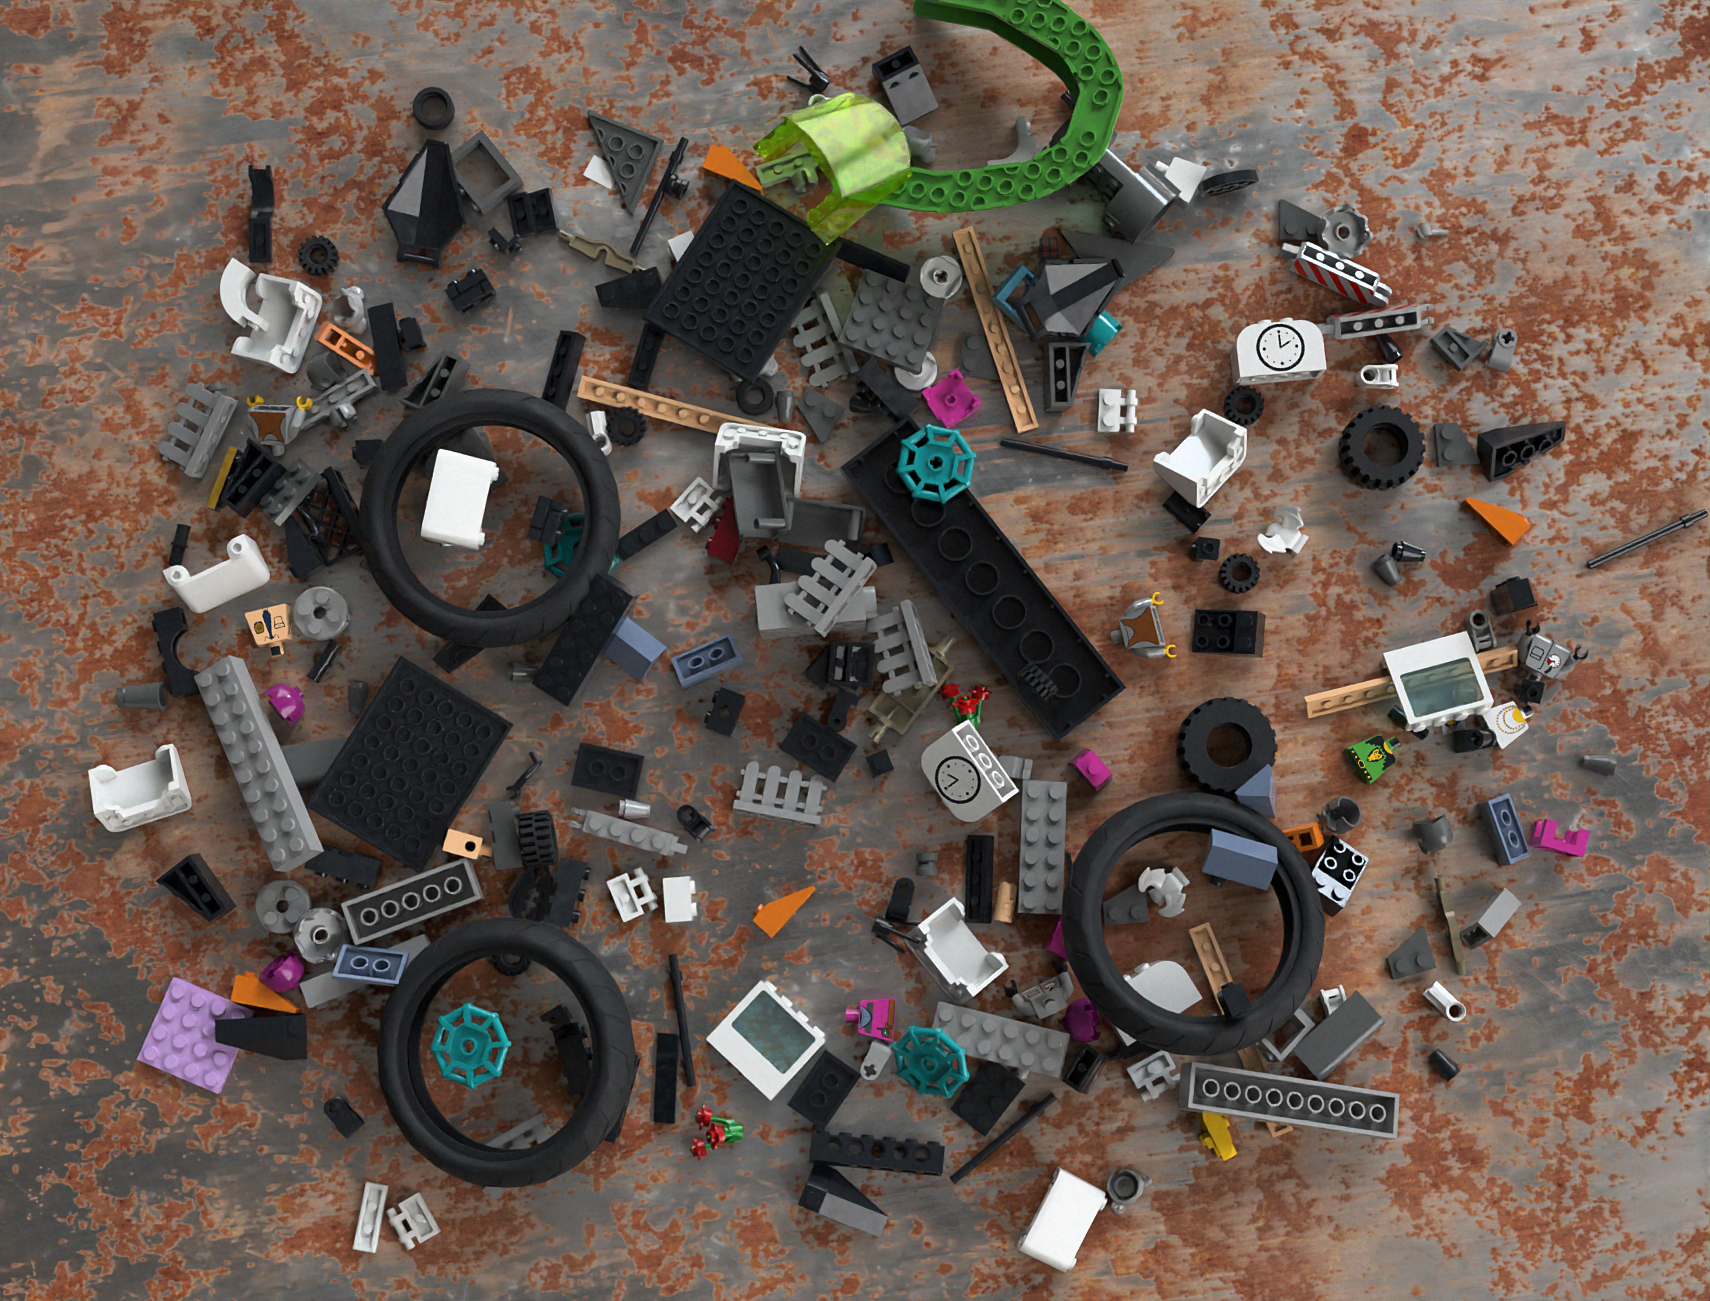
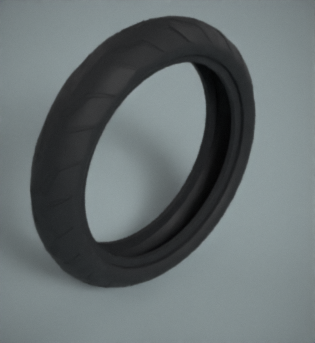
M481 388L455 392L426 404L405 418L383 442L373 458L363 482L359 506V529L362 550L374 580L390 603L412 623L432 635L453 643L483 648L512 646L529 642L557 630L568 622L588 594L590 584L596 573L608 574L616 554L621 527V509L617 484L606 456L590 433L568 413L546 400L529 393L499 388ZM480 426L512 427L533 434L551 445L573 469L580 484L585 509L584 529L579 549L573 562L561 579L536 599L518 607L499 611H476L461 608L447 603L431 593L417 579L406 562L401 550L397 530L399 498L404 483L414 465L431 447L444 438L459 431Z
M1199 792L1169 793L1136 802L1112 815L1088 838L1080 850L1070 870L1062 899L1064 946L1069 964L1085 995L1104 1018L1121 1031L1143 1044L1172 1054L1191 1056L1220 1055L1247 1048L1273 1034L1296 1012L1314 984L1323 954L1325 937L1324 913L1318 887L1306 860L1283 831L1265 816L1248 806L1217 795ZM1211 829L1277 847L1278 865L1270 884L1275 891L1282 912L1284 928L1283 948L1273 977L1262 993L1251 1002L1253 1008L1247 1013L1227 1020L1224 1014L1197 1017L1166 1010L1155 1005L1134 990L1116 968L1106 947L1102 931V896L1110 872L1118 859L1131 847L1147 838L1179 831L1210 835Z
M500 917L476 921L450 931L424 948L409 963L399 979V984L393 987L380 1021L377 1045L378 1075L391 1116L403 1136L417 1152L434 1166L455 1178L480 1186L516 1188L539 1184L556 1178L579 1165L601 1144L618 1120L630 1090L634 1070L635 1045L631 1018L625 999L615 979L595 954L566 932L537 921L522 918ZM496 954L520 956L532 960L555 973L570 988L585 1013L592 1039L591 1074L580 1105L568 1122L557 1133L536 1146L524 1149H501L487 1146L458 1131L446 1120L433 1102L421 1067L420 1046L423 1025L436 995L445 983L462 968L476 960Z

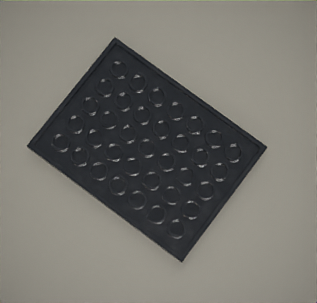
M733 178L642 315V320L753 386L839 253L843 243Z
M400 655L305 806L414 871L421 873L514 724Z

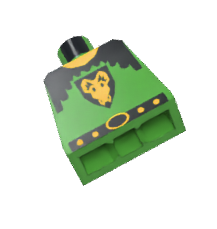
M1377 735L1349 746L1344 751L1364 783L1370 784L1396 762L1392 752L1399 749L1401 744L1395 736L1384 741L1381 735Z

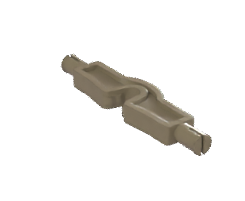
M563 230L558 235L559 239L569 243L570 248L592 260H595L600 252L606 251L607 255L604 264L607 267L622 271L628 275L646 270L638 266L635 259L618 252L616 247L607 241L591 240L576 232L571 235Z
M1443 876L1434 878L1437 888L1436 896L1442 921L1447 925L1445 935L1451 958L1455 963L1457 975L1466 974L1463 962L1465 958L1460 942L1457 920Z

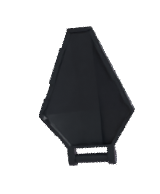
M427 139L399 179V184L393 193H390L382 206L383 212L399 243L397 262L404 263L407 261L430 265L432 268L440 269L443 251L467 224L452 155L447 142ZM406 248L434 252V256L428 257L406 253Z
M1116 258L1045 260L1041 262L1024 296L1010 305L1020 317L1029 335L1027 338L1030 343L1042 336L1083 339L1093 327V322L1097 316L1104 311L1116 293V288L1125 277V273Z

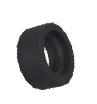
M438 87L424 88L414 98L412 106L414 115L420 125L426 129L435 131L444 129L454 119V103L449 94ZM429 98H441L446 104L445 114L437 120L425 118L421 110L423 103Z

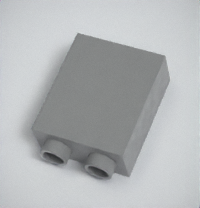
M820 579L817 582L829 591L834 586L827 579ZM798 582L755 586L758 626L762 640L819 635L814 630V624L810 628L806 625L808 620L797 612L792 615L787 611L790 607L785 603L786 595L794 593L799 596L803 590L798 585ZM862 586L828 634L865 630L866 619L877 618L875 586ZM841 589L836 593V596L842 591ZM810 594L804 599L805 602L815 609L821 603ZM828 607L824 609L822 614H825V612L828 610Z

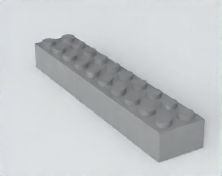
M228 655L194 676L273 869L274 871L289 872L324 852L244 660Z
M1189 1062L1181 1066L1178 1109L1373 1139L1392 1140L1397 1139L1400 1094Z

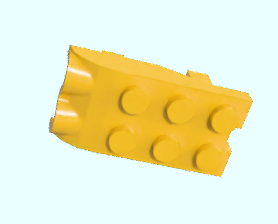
M1197 1112V1118L1204 1130V1133L1199 1135L1203 1146L1206 1145L1208 1149L1213 1148L1217 1157L1221 1156L1223 1161L1235 1156L1237 1151L1227 1129L1230 1124L1226 1116Z

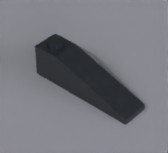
M1563 420L1496 428L1478 434L1476 453L1480 459L1487 481L1491 483L1514 473L1513 470L1521 464L1526 466L1531 462L1530 459L1538 453L1544 454L1563 442L1566 422Z
M306 1014L215 1020L216 1043L281 1060L307 1059Z
M813 1165L799 1198L798 1205L880 1238L888 1215L861 1193L838 1170L828 1165Z

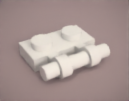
M1099 389L1097 433L1119 434L1120 425L1126 426L1127 434L1134 433V426L1137 425V418L1135 417V406H1137L1138 402L1136 390H1127V398H1121V390ZM1120 406L1127 407L1126 417H1120Z
M698 476L670 507V510L685 523L693 518L696 522L691 529L698 533L702 527L705 528L709 524L708 521L715 513L718 514L722 510L721 507L725 500L719 496L713 501L710 497L714 494L715 490ZM705 503L709 508L701 516L697 511Z
M642 867L633 870L636 876L634 880H630L628 873H625L607 881L623 922L645 914L641 906L647 903L650 911L658 908L655 900L657 897L655 892L652 893L648 884L649 878L647 874H644ZM640 885L644 897L638 899L634 887Z
M1162 1050L1126 1068L1137 1089L1144 1085L1146 1086L1147 1091L1140 1094L1144 1102L1151 1098L1153 1100L1158 1098V1094L1167 1089L1172 1090L1176 1088L1181 1078L1179 1073L1171 1077L1169 1071L1175 1069L1176 1066L1169 1053ZM1163 1076L1165 1081L1153 1086L1151 1081Z
M419 1192L398 1204L402 1210V1213L399 1215L394 1207L386 1211L390 1218L388 1221L391 1227H395L400 1236L398 1239L401 1244H404L407 1251L415 1247L411 1239L414 1236L417 1237L419 1243H422L441 1231ZM405 1218L412 1228L409 1232H407L402 1223V1220Z

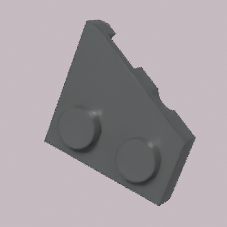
M1280 199L1279 242H1318L1317 227L1321 218L1284 199Z
M1447 325L1429 341L1458 372L1489 345L1486 341L1479 342L1472 339L1471 335L1464 332L1460 333Z
M807 387L797 403L800 412L806 418L820 443L824 445L845 408L810 387Z

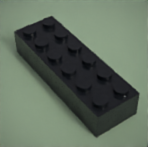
M596 573L590 584L588 594L570 617L531 683L566 707L576 703L640 596L639 593L610 574Z

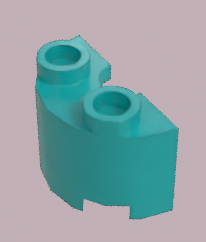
M1104 309L1093 322V327L1087 336L1083 339H1076L1078 343H1091L1088 352L1095 358L1107 343L1118 334L1123 326Z

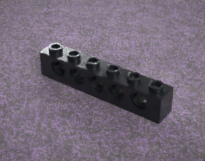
M817 1130L811 1136L809 1163L941 1177L943 1174L945 1146H940V1143L935 1141L919 1144L918 1140L905 1139V1142L896 1141L894 1137H883V1140L866 1134L861 1135V1137H852V1134L847 1132L831 1135L829 1131ZM835 1143L838 1145L839 1150L836 1153H830L826 1149L827 1145ZM852 1145H857L860 1147L861 1153L852 1155L848 1149ZM878 1147L883 1151V1155L876 1158L872 1156L871 1150ZM895 1150H902L905 1153V1158L897 1160L894 1158L893 1152ZM923 1152L927 1155V1160L919 1162L916 1160L915 1154Z

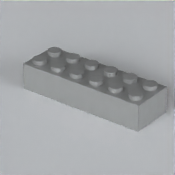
M1021 781L1016 913L1062 915L1067 782Z
M465 857L341 903L356 946L363 945L485 898L471 859Z
M938 1001L932 1029L942 1028L943 1032L960 1047L963 1046L966 1052L964 1054L1056 1078L1061 1077L1070 1038L1069 1033ZM939 1041V1044H940L944 1049L950 1050V1049H949L947 1046H945L941 1041Z

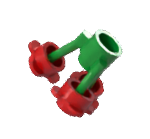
M946 682L945 685L941 686L942 690L937 693L942 695L943 700L950 699L957 725L969 720L977 731L978 723H981L982 700H988L989 694H993V691L987 690L988 687L983 686V684L975 685L974 689L968 690V692H972L971 696H961L958 699L959 701H955L954 696L959 694L958 688L960 685L954 686L953 682Z
M703 1104L702 1109H698L695 1114V1123H698L699 1130H702L703 1126L709 1127L710 1121L723 1123L726 1126L717 1127L715 1123H711L710 1129L706 1132L708 1144H704L703 1138L699 1140L693 1139L694 1143L690 1144V1153H692L693 1157L697 1156L698 1161L701 1160V1157L707 1156L706 1149L716 1150L717 1146L741 1141L743 1138L741 1123H735L734 1119L713 1117L712 1110L705 1108L706 1104Z

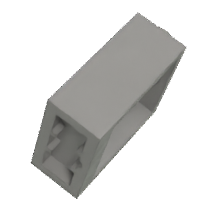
M1300 1008L1289 1018L1298 1030L1279 1051L1266 1038L1253 1044V1046H1257L1262 1051L1261 1055L1268 1062H1282L1315 1025Z

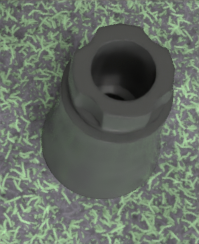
M158 681L149 684L118 687L116 689L115 702L118 708L165 711L168 706L167 685L164 681Z

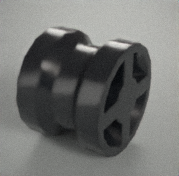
M674 173L667 182L665 193L673 194L676 199L681 200L687 192L690 181L682 180Z

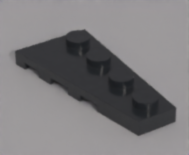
M488 594L475 610L499 611L506 610L507 608L492 595ZM448 641L432 660L447 673L451 674L486 648L461 645Z

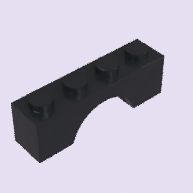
M175 607L153 613L154 620H152V626L155 633H158L159 641H157V647L159 652L163 653L164 662H162L164 673L168 674L170 682L167 683L170 695H173L174 698L182 699L201 694L194 678L200 672L194 669H187L182 665L177 656L178 642L189 631L184 609Z

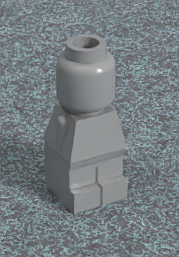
M993 754L1009 778L1022 781L1030 779L1033 760L1008 755H1001L998 758L996 754Z

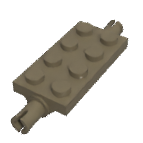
M946 632L936 647L931 648L927 646L938 684L929 687L921 683V688L916 689L915 686L902 690L901 695L897 697L882 690L868 709L878 717V722L866 735L867 737L872 739L878 733L873 739L878 744L888 729L895 730L901 736L905 734L955 669V666L948 662L945 656L954 643L957 642L954 637L946 643L951 636ZM909 666L899 669L896 672V677L909 673Z

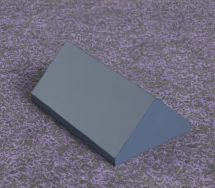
M627 617L604 655L641 682L667 647Z
M731 633L671 658L683 689L744 664Z
M1267 764L1234 793L1238 803L1254 809L1266 818L1275 819L1277 787L1272 768Z
M1509 793L1477 803L1499 866L1510 865L1531 856Z
M1211 829L1201 872L1266 891L1278 865L1277 847Z
M343 944L332 979L396 987L399 984L401 975L407 968L409 952Z

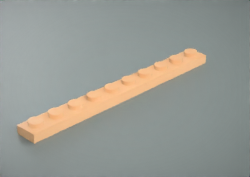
M973 226L954 231L952 236L1017 434L1036 429L1039 425L1001 310L990 300L995 292Z
M583 375L577 397L618 408L632 406L633 409H639L638 412L640 414L643 413L644 415L718 434L721 425L724 423L780 429Z
M1515 645L1476 654L1483 674L1518 666L1517 648ZM1463 658L1403 674L1400 676L1406 694L1476 676L1469 659ZM1386 676L1304 697L1305 714L1307 718H1312L1396 697L1397 693L1391 676Z
M1206 922L1189 929L1188 933L1220 1012L1223 1015L1224 1013L1216 994L1221 991L1220 987L1222 985L1233 982L1210 923ZM1251 1045L1237 1051L1244 1070L1271 1074L1265 1059L1261 1055L1262 1051L1257 1046ZM1265 1122L1272 1138L1293 1130L1292 1126Z

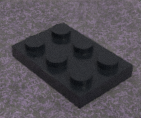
M802 711L779 749L835 783L858 746Z
M580 742L571 785L636 799L645 756Z
M825 1049L787 1105L824 1130L861 1077V1074Z
M987 1060L951 1106L950 1110L985 1137L1026 1084L1000 1063Z

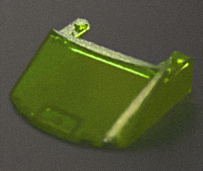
M848 92L783 114L782 116L785 120L753 146L754 150L766 162L779 159L799 141L803 143L836 189L833 194L827 195L820 205L809 210L807 215L809 227L826 245H829L912 176V167L910 166L912 155L908 147V139L899 122L881 104L856 93Z

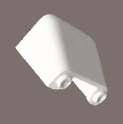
M260 273L255 285L257 295L263 299L258 316L267 321L271 326L267 332L261 328L258 331L252 329L250 338L238 337L231 353L237 357L293 374L300 367L321 309L322 298L319 293L299 281Z
M1203 409L1192 418L1190 422L1191 434L1170 456L1166 452L1157 454L1152 463L1154 471L1190 504L1198 508L1202 507L1243 463L1247 449V429L1206 409Z
M724 423L719 429L715 442L712 488L723 491L731 489L727 462L728 454L761 453L767 449L778 447L785 496L799 498L806 436L797 431L738 423Z
M439 449L423 518L421 537L425 540L478 550L479 545L483 546L485 533L482 532L481 524L490 484H492L493 480L497 481L499 468L496 467L497 464L453 451Z
M245 534L233 538L227 545L229 560L190 577L186 568L179 565L163 570V573L168 583L190 610L195 613L206 612L268 582L270 573L256 541Z
M173 743L158 748L155 752V760L118 772L107 765H100L97 768L88 770L94 815L107 830L111 832L124 831L191 808L190 792L177 749Z
M953 897L907 933V935L920 940L919 944L904 940L948 999L955 1005H961L974 997L1009 966L1002 954L996 952L987 953L962 921V918L965 916L963 904Z
M1057 1166L1052 1175L1054 1177L1052 1180L1054 1184H1049V1189L1029 1228L1027 1227L1025 1230L1027 1235L1021 1236L1016 1246L1019 1251L1065 1273L1067 1269L1070 1271L1073 1269L1077 1260L1074 1257L1098 1210H1103L1108 1199L1105 1198V1191Z

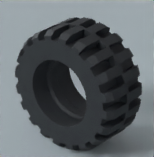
M1376 405L1368 410L1361 411L1349 422L1342 432V437L1339 439L1338 445L1341 446V449L1338 451L1339 458L1343 459V462L1340 464L1343 469L1347 468L1349 471L1347 476L1350 479L1354 477L1358 480L1356 484L1361 487L1367 485L1369 490L1379 488L1380 491H1386L1389 488L1394 489L1405 483L1419 470L1418 467L1424 460L1422 455L1426 452V445L1422 442L1425 439L1424 432H1419L1418 429L1421 426L1418 421L1412 422L1411 418L1413 416L1407 413L1404 415L1399 407L1390 409V405H1383L1380 408ZM1374 429H1381L1391 433L1397 439L1400 445V458L1394 465L1381 467L1372 463L1367 458L1363 449V439L1368 432Z

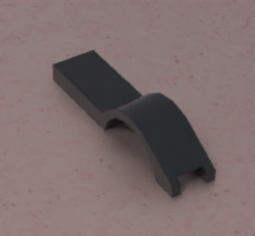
M249 165V179L252 186V212L249 217V262L272 263V219L275 208L271 165H266V169H254V165Z

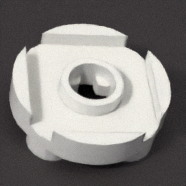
M940 256L930 258L922 266L920 285L931 296L943 297L946 300L955 295L962 284L961 268L951 257ZM942 272L945 273V279L947 280L945 282H938L935 275H941Z
M927 351L920 369L921 373L918 375L895 367L894 374L898 383L902 384L907 390L921 392L931 386L937 375L935 358Z

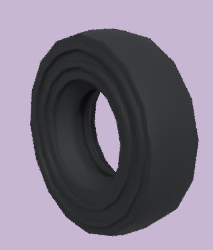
M758 377L753 386L745 381L739 384L736 390V401L738 407L744 413L758 416L771 408L774 402V392L772 386L766 380ZM753 388L759 389L763 393V399L758 404H751L746 398L748 391Z

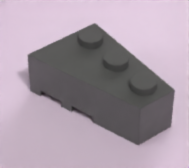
M1049 342L1043 347L1045 411L1066 412L1072 407L1080 375L1084 368V361L1091 343Z
M443 350L426 369L427 372L418 381L416 380L412 384L413 387L405 396L402 395L398 401L405 407L416 411L434 400L458 392L470 364L463 357Z
M512 800L484 804L485 811L488 810L490 823H488V828L492 834V849L496 871L525 867L519 836V818L522 814L521 806H517V802Z

